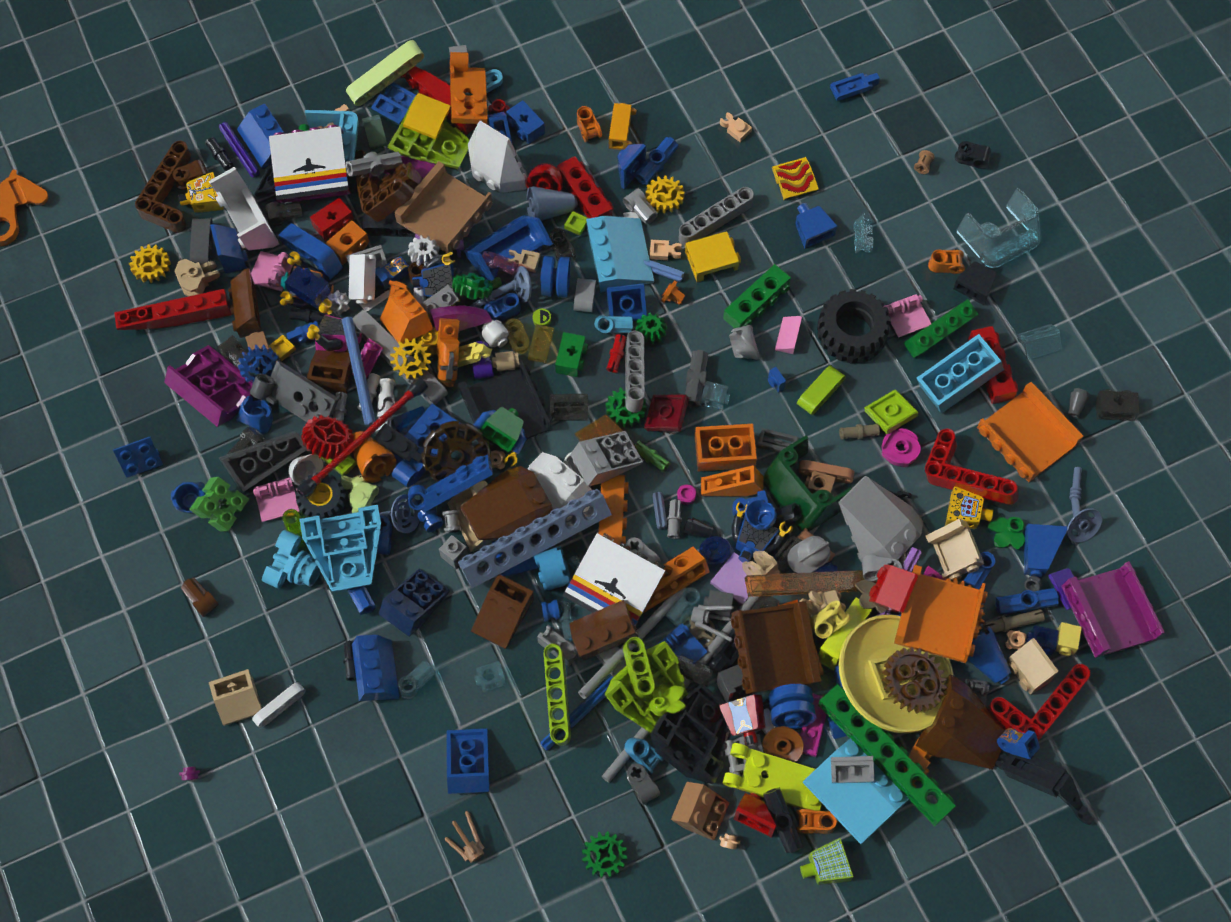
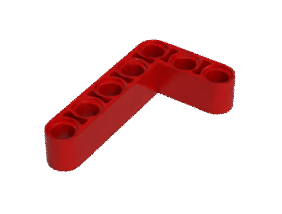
M943 429L938 433L925 465L926 477L930 484L953 490L954 486L985 499L1005 504L1017 502L1019 494L1017 484L1014 481L950 465L957 448L955 433L951 429Z
M1084 664L1075 665L1032 719L1002 697L993 699L987 709L1005 730L1013 728L1021 733H1026L1028 730L1034 731L1039 741L1089 679L1090 670ZM1075 672L1081 673L1083 679L1077 678ZM1063 687H1068L1071 690V694L1066 693ZM1051 702H1057L1059 704V709L1054 708L1051 705ZM994 705L1000 706L1003 712H997L994 709ZM1039 716L1045 717L1047 724L1042 723L1039 720ZM1010 718L1017 719L1019 725H1013Z

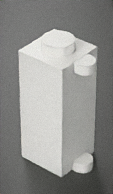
M350 255L349 299L356 300V304H367V301H375L376 255Z

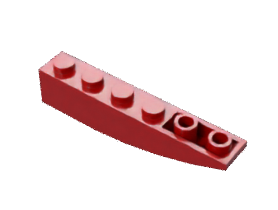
M414 66L400 76L401 78L404 77L413 89L416 88L420 94L451 106L450 86L431 73ZM471 106L465 107L466 109H473ZM450 107V111H449V113H448V115H447V117H446L447 120H450V121H451V107ZM454 123V126L467 135L476 128L477 124Z
M225 289L114 312L117 330L172 327L232 315L230 300Z

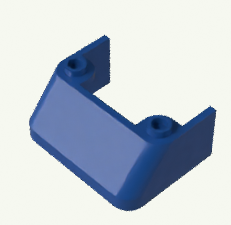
M524 215L464 250V253L481 277L492 281L497 276L498 268L507 263L506 259H513L515 257L509 254V249L516 251L518 254H521L522 250L537 252L543 248L542 245L550 246L553 243L540 218Z

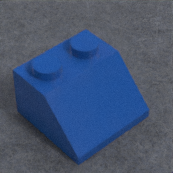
M216 224L210 225L217 254L225 274L247 268L245 263L248 260L246 250H242L236 229Z

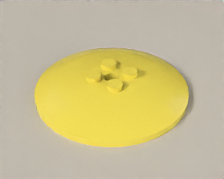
M879 615L871 617L858 624L848 634L840 651L839 674L848 699L864 718L882 729L896 733H914L930 727L945 696L941 698V702L935 708L929 709L925 713L921 711L918 714L914 710L909 713L907 706L900 709V702L893 703L895 700L894 696L888 698L891 692L890 690H884L888 684L882 682V679L887 677L882 674V671L886 669L883 665L888 662L887 659L897 650L900 651L903 648L908 650L909 648L894 644L901 616ZM928 653L929 659L933 656L935 657L934 664L940 663L938 670H944L941 677L947 679L948 675H953L949 658ZM925 675V676H922L921 678L916 679V680L919 681V680H921L922 678H924V677L926 678V677H929V676H928V675ZM910 679V680H908V681L905 682V683H899V684H900V685H904V684H907L908 682H911V681H913V680Z

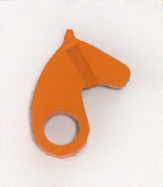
M15 169L11 171L8 178L0 183V222L10 223L8 232L0 236V247L9 245L16 239L19 233L16 207L28 203L42 206L45 205L49 198L46 190L28 179L17 175V170Z

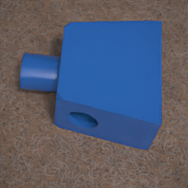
M807 203L798 206L797 209L800 214L797 215L795 224L804 248L835 236L837 225L820 206L812 209L809 208Z

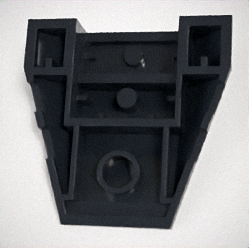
M700 684L680 700L685 704L686 708L677 713L666 712L656 722L650 735L655 752L684 776L715 784L724 765L722 758L723 752L726 750L727 743H725L726 733L729 732V727L719 706L725 704V702L706 686Z

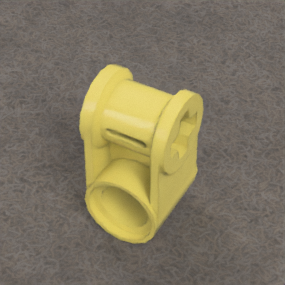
M832 601L810 619L811 628L819 638L829 637L849 622L851 617L841 608L840 601Z

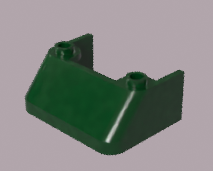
M807 435L781 450L763 474V485L781 507L792 503L799 505L802 517L794 521V523L802 531L805 528L811 531L842 512L839 501L851 490L849 488L836 497H833L827 490H818L812 494L790 467L794 466L799 458L808 453Z

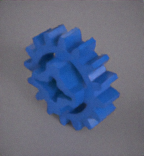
M255 345L253 350L248 347V353L242 352L244 358H239L240 365H238V368L241 371V376L245 377L246 382L252 380L253 383L257 374H266L271 377L275 364L279 360L271 347L267 350L265 345L261 348Z

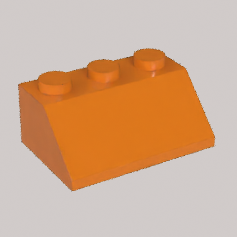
M407 288L398 290L395 294L389 296L380 321L397 343L400 341L404 344L405 338L410 342L413 338L433 330L427 312Z

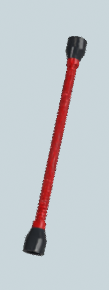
M420 377L415 379L410 384L408 391L404 393V396L346 447L339 456L335 457L319 474L302 482L296 488L299 495L307 500L328 473L332 472L339 463L345 460L348 455L380 428L385 421L391 418L406 402L428 389L426 382Z

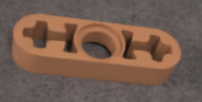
M809 460L800 461L798 473L811 477L812 472L816 471L835 477L834 481L840 483H852L855 473L850 468Z

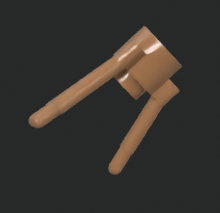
M465 811L475 842L468 840L456 821H452V824L466 844L463 847L465 852L448 837H445V841L463 857L465 862L469 860L470 863H473L484 855L482 851L484 846L480 842L469 811Z

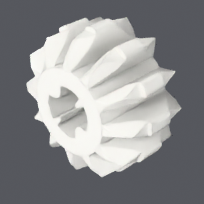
M421 235L420 239L414 237L413 242H410L408 255L411 257L412 263L417 262L418 266L422 263L425 266L430 259L439 255V247L436 245L435 240L430 241V236L425 239Z

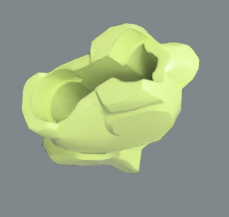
M362 475L353 478L348 476L341 477V484L344 490L352 489L348 495L352 513L359 512L358 508L371 506L375 496L379 493L378 486L368 483Z

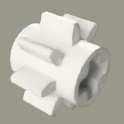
M337 290L334 294L331 293L328 296V299L332 302L330 309L332 311L335 310L338 315L349 309L347 304L351 300L348 299L346 293H340Z

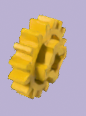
M664 175V179L658 176L657 181L651 180V185H647L645 193L647 202L653 208L656 207L657 212L660 209L663 210V213H666L668 209L670 212H673V208L679 209V204H683L685 193L683 192V185L679 186V180L674 182V177H671L669 180L666 175Z
M148 244L146 249L141 246V251L135 250L136 256L130 257L132 262L129 265L132 274L135 275L137 280L141 278L144 283L147 279H149L150 283L155 278L157 281H160L159 276L165 277L164 271L170 270L168 265H171L167 252L165 253L163 248L159 249L157 245L151 248L150 244Z
M405 338L404 344L399 341L400 347H393L396 352L390 354L394 358L390 363L396 364L393 370H399L400 377L406 374V379H409L410 375L414 379H416V374L423 376L422 370L428 371L429 369L426 367V364H431V361L427 360L431 353L425 352L428 347L422 348L423 342L420 341L417 344L415 338H413L412 342ZM413 346L412 350H403L405 347ZM420 351L422 352L424 357L423 362H421L418 359V354L420 353ZM414 354L415 362L411 361L407 364L406 356ZM398 355L403 358L401 367L398 363ZM416 366L419 368L415 371H407L410 367Z

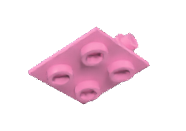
M260 251L251 272L255 284L282 292L281 278L285 276L286 272L290 274L293 265L287 262L288 254L282 252L279 255Z
M915 294L883 306V308L887 307L889 311L888 316L891 318V325L898 338L921 330L931 324L920 303L923 301L921 295Z
M291 477L254 487L253 492L257 500L262 522L300 512Z

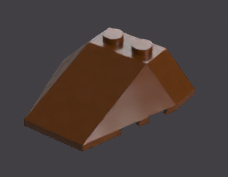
M522 466L504 471L461 506V510L478 541L498 540L502 536H508L519 527H525L535 519L550 514L553 510L552 504L534 472ZM555 525L550 526L549 530H552Z
M950 674L944 684L947 689L942 691L946 696L932 726L922 731L916 746L934 757H942L973 766L993 769L1002 750L997 744V739L1003 734L1005 729L970 687Z

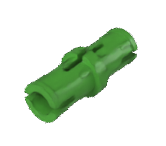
M640 440L637 442L638 445H634L638 454L645 458L648 464L652 463L662 472L666 470L665 467L668 468L670 462L657 454L655 449H650Z

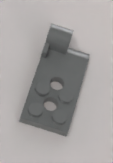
M279 360L275 364L271 377L266 374L256 375L250 390V394L255 398L266 400L271 404L278 403L306 422L309 419H313L314 416L319 418L320 415L323 417L329 415L331 418L339 401L337 397ZM298 391L302 393L303 401L298 398ZM313 401L317 403L318 410L313 408Z

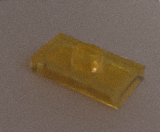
M536 324L528 360L547 363L554 327Z

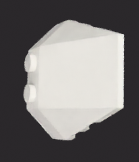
M479 121L468 143L473 177L477 181L487 184L490 189L497 190L500 193L526 190L527 176L521 172L520 168L522 165L515 159L517 154L510 138Z
M542 452L528 467V470L534 472L552 504L553 510L567 505L573 499L581 498L585 493L592 490L587 486L583 478L556 456ZM590 506L586 507L583 512L588 511ZM569 516L566 521H569L572 516Z

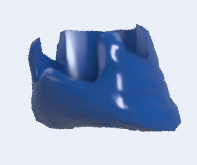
M247 396L241 403L236 421L251 426L260 434H266L273 422L272 408L266 400L253 401L252 396Z
M201 481L183 482L171 492V500L174 507L181 512L193 513L189 509L197 497L206 494L202 491L205 484Z

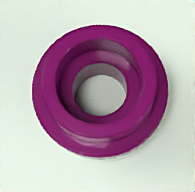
M196 767L183 768V772H179V776H181L182 781L199 779L198 774L200 770H196Z

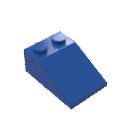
M487 728L447 730L448 794L489 792Z

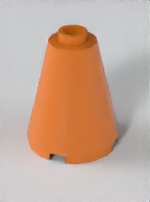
M359 431L353 433V441H355V439L358 438L364 432ZM372 437L366 439L353 451L360 473L367 482H378L382 480L380 477L383 475H390L397 463L394 454Z

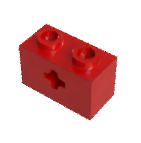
M340 198L310 216L312 226L325 241L332 238L350 221H354L352 211Z

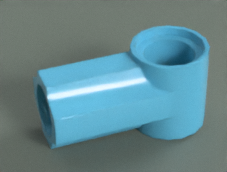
M601 315L596 318L594 323L595 328L602 333H629L633 329L632 317ZM603 319L608 321V326L605 329H601L599 325Z

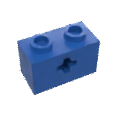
M523 100L506 111L508 126L517 131L521 140H525L530 144L545 134V123Z

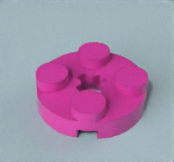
M903 428L886 434L881 446L882 456L889 463L901 467H908L911 463L915 462L921 450L918 437L912 431ZM903 444L906 450L899 451L896 445L900 446Z

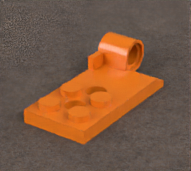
M450 52L451 123L478 124L479 121L487 124L485 68H468V52ZM468 92V93H472L473 95L467 96V95H465V93ZM471 106L473 109H466L465 107Z

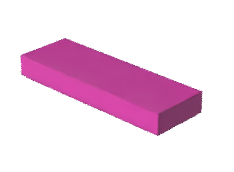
M813 694L816 720L812 724L803 727L800 734L804 744L802 754L813 757L817 756L827 715L818 706L820 699L824 696Z

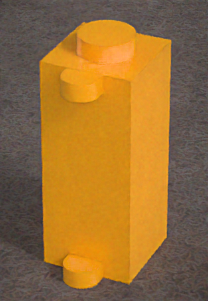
M614 103L609 134V149L622 150L632 144L631 141H628L631 115H636L637 112L635 108H632V105Z

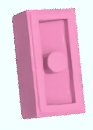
M801 316L783 317L775 348L776 351L789 354L794 353L802 320Z

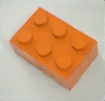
M753 424L695 428L698 471L740 469L752 465L756 466L757 456Z

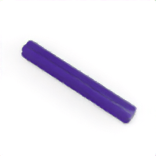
M223 122L220 124V131L250 176L253 178L260 174L258 168L228 123Z

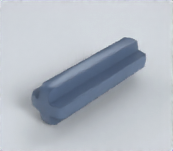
M655 492L652 497L657 529H666L667 519L663 493Z

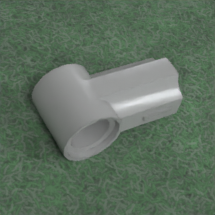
M639 188L623 198L626 208L631 212L634 211L645 224L652 223L658 216V212L647 202L645 194Z

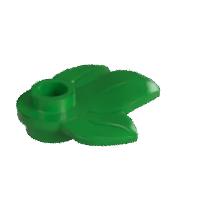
M999 517L992 520L988 525L989 529L996 532L994 537L995 547L1005 548L1011 544L1013 548L1018 550L1023 546L1025 542L1023 535L1025 524L1019 517H1011L1009 519ZM1011 525H1016L1018 529H1013Z

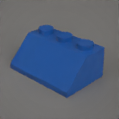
M264 103L250 110L237 128L238 133L262 169L272 164L269 136H273L277 132H283Z
M379 635L356 636L352 643L359 701L399 699L392 640Z

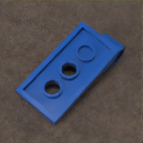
M432 403L405 437L418 446L421 440L426 439L433 426H440L443 423L457 420ZM443 434L440 436V439L443 441L447 436ZM418 446L417 452L421 454L424 451V447ZM432 449L431 452L437 454L438 449ZM393 453L397 463L392 472V477L409 488L425 473L426 470L423 463L420 464L414 459H411L410 462L405 461Z
M488 455L479 456L473 460V463L459 467L455 473L431 485L427 490L421 485L412 486L408 491L409 506L414 510L423 509L426 512L493 475L491 459ZM416 495H420L423 498L420 500H415L413 497Z

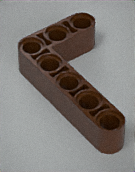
M176 141L172 144L135 202V207L142 219L176 233L186 229V221L181 211L165 205L163 202L176 182L173 178V171L178 167L187 165L191 159L190 151L184 141Z
M363 150L357 151L355 153V160L364 158L367 153ZM370 173L355 176L362 211L376 222L381 221L409 201L414 194V189L400 178L393 180L379 191V176H372Z

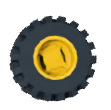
M327 475L323 478L315 492L307 500L296 492V502L304 518L320 516V519H325L338 515L341 516L344 514L343 509L346 510L347 499L340 480H336V477L333 475L331 477Z

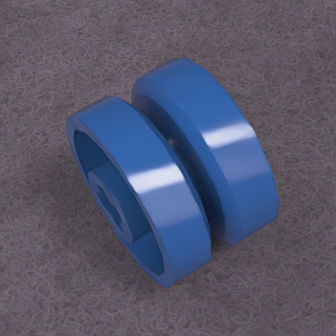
M544 256L540 277L541 296L551 297L556 286L557 296L568 298L571 270L570 257H560L556 268L554 256Z
M788 684L770 691L768 699L772 709L770 713L773 726H786L798 729L806 727L816 720L812 688L809 686Z

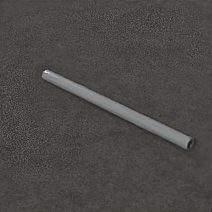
M686 587L670 596L637 630L638 638L642 640L688 592ZM630 643L629 649L632 651L637 645ZM623 646L580 689L578 693L583 699H586L625 658Z

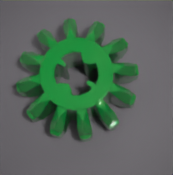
M651 312L648 313V316L642 314L641 319L637 320L636 331L643 334L645 343L650 340L654 344V340L660 342L661 337L666 336L667 324L664 317L659 318L658 313L652 316Z

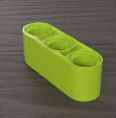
M829 365L800 396L797 405L809 414H815L842 384L846 376L832 365Z
M632 637L624 644L623 654L635 695L639 698H646L654 691L655 683L644 643L640 638ZM629 644L637 645L638 652H632L629 649ZM634 664H641L643 666V672H637L634 668ZM640 683L647 684L648 692L640 690Z

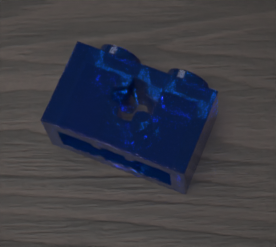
M297 266L285 281L287 291L317 309L330 294L329 283L322 277H316L307 268L303 269Z

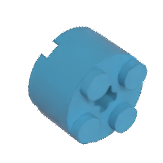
M561 546L542 551L534 556L536 565L540 570L538 575L544 590L549 591L567 586L571 581L568 565L563 558L564 552Z

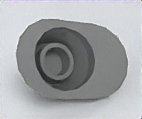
M810 536L794 545L788 553L790 568L798 574H808L818 569L829 560V542L819 536Z

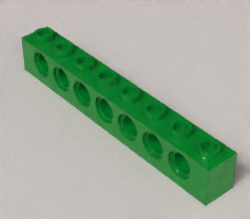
M837 684L820 699L818 706L867 756H873V762L935 827L955 808L956 805L953 798L948 793H943L938 788L939 784L932 777H927L923 767L917 762L914 763L909 758V753L903 747L899 748L894 743L895 740L890 733L884 732L855 709L843 687L841 688ZM844 704L848 707L849 711L842 712L838 706ZM853 720H861L863 726L856 727L853 724ZM873 734L877 737L878 741L871 742L867 736ZM882 750H890L892 757H885ZM897 765H904L907 768V772H899ZM912 780H919L922 788H915L912 785ZM933 795L937 799V803H929L927 796Z

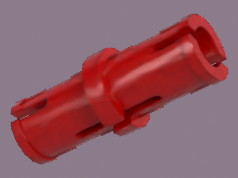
M621 334L615 335L613 348L609 352L610 359L606 370L611 372L612 365H614L612 373L618 372L620 360L624 356L623 349L627 337L623 335L621 342H619Z

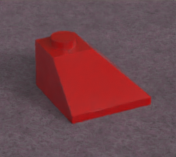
M745 793L736 809L734 820L772 837L776 824L764 801H761V797L754 793Z

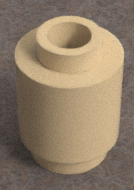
M518 352L495 353V357H492L493 368H497V372L515 370V368L519 367Z

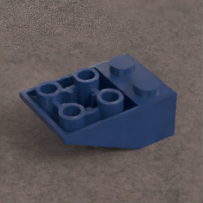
M419 568L383 599L379 615L410 637L425 623L450 590Z

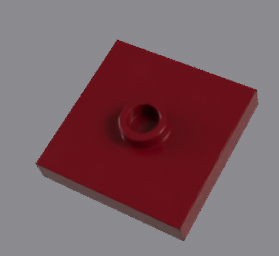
M653 395L644 428L647 431H681L689 397L687 395Z

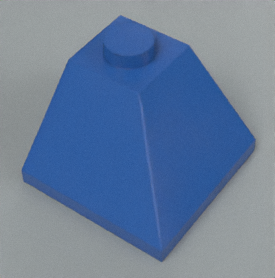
M630 144L625 149H622L617 156L622 189H625L635 178V173L646 161V145Z

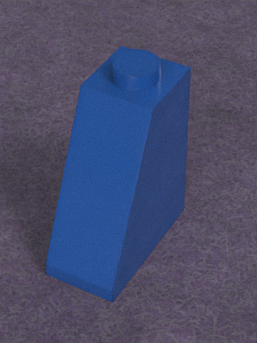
M1027 524L1024 529V575H1035L1039 578L1046 574L1066 534L1067 526Z

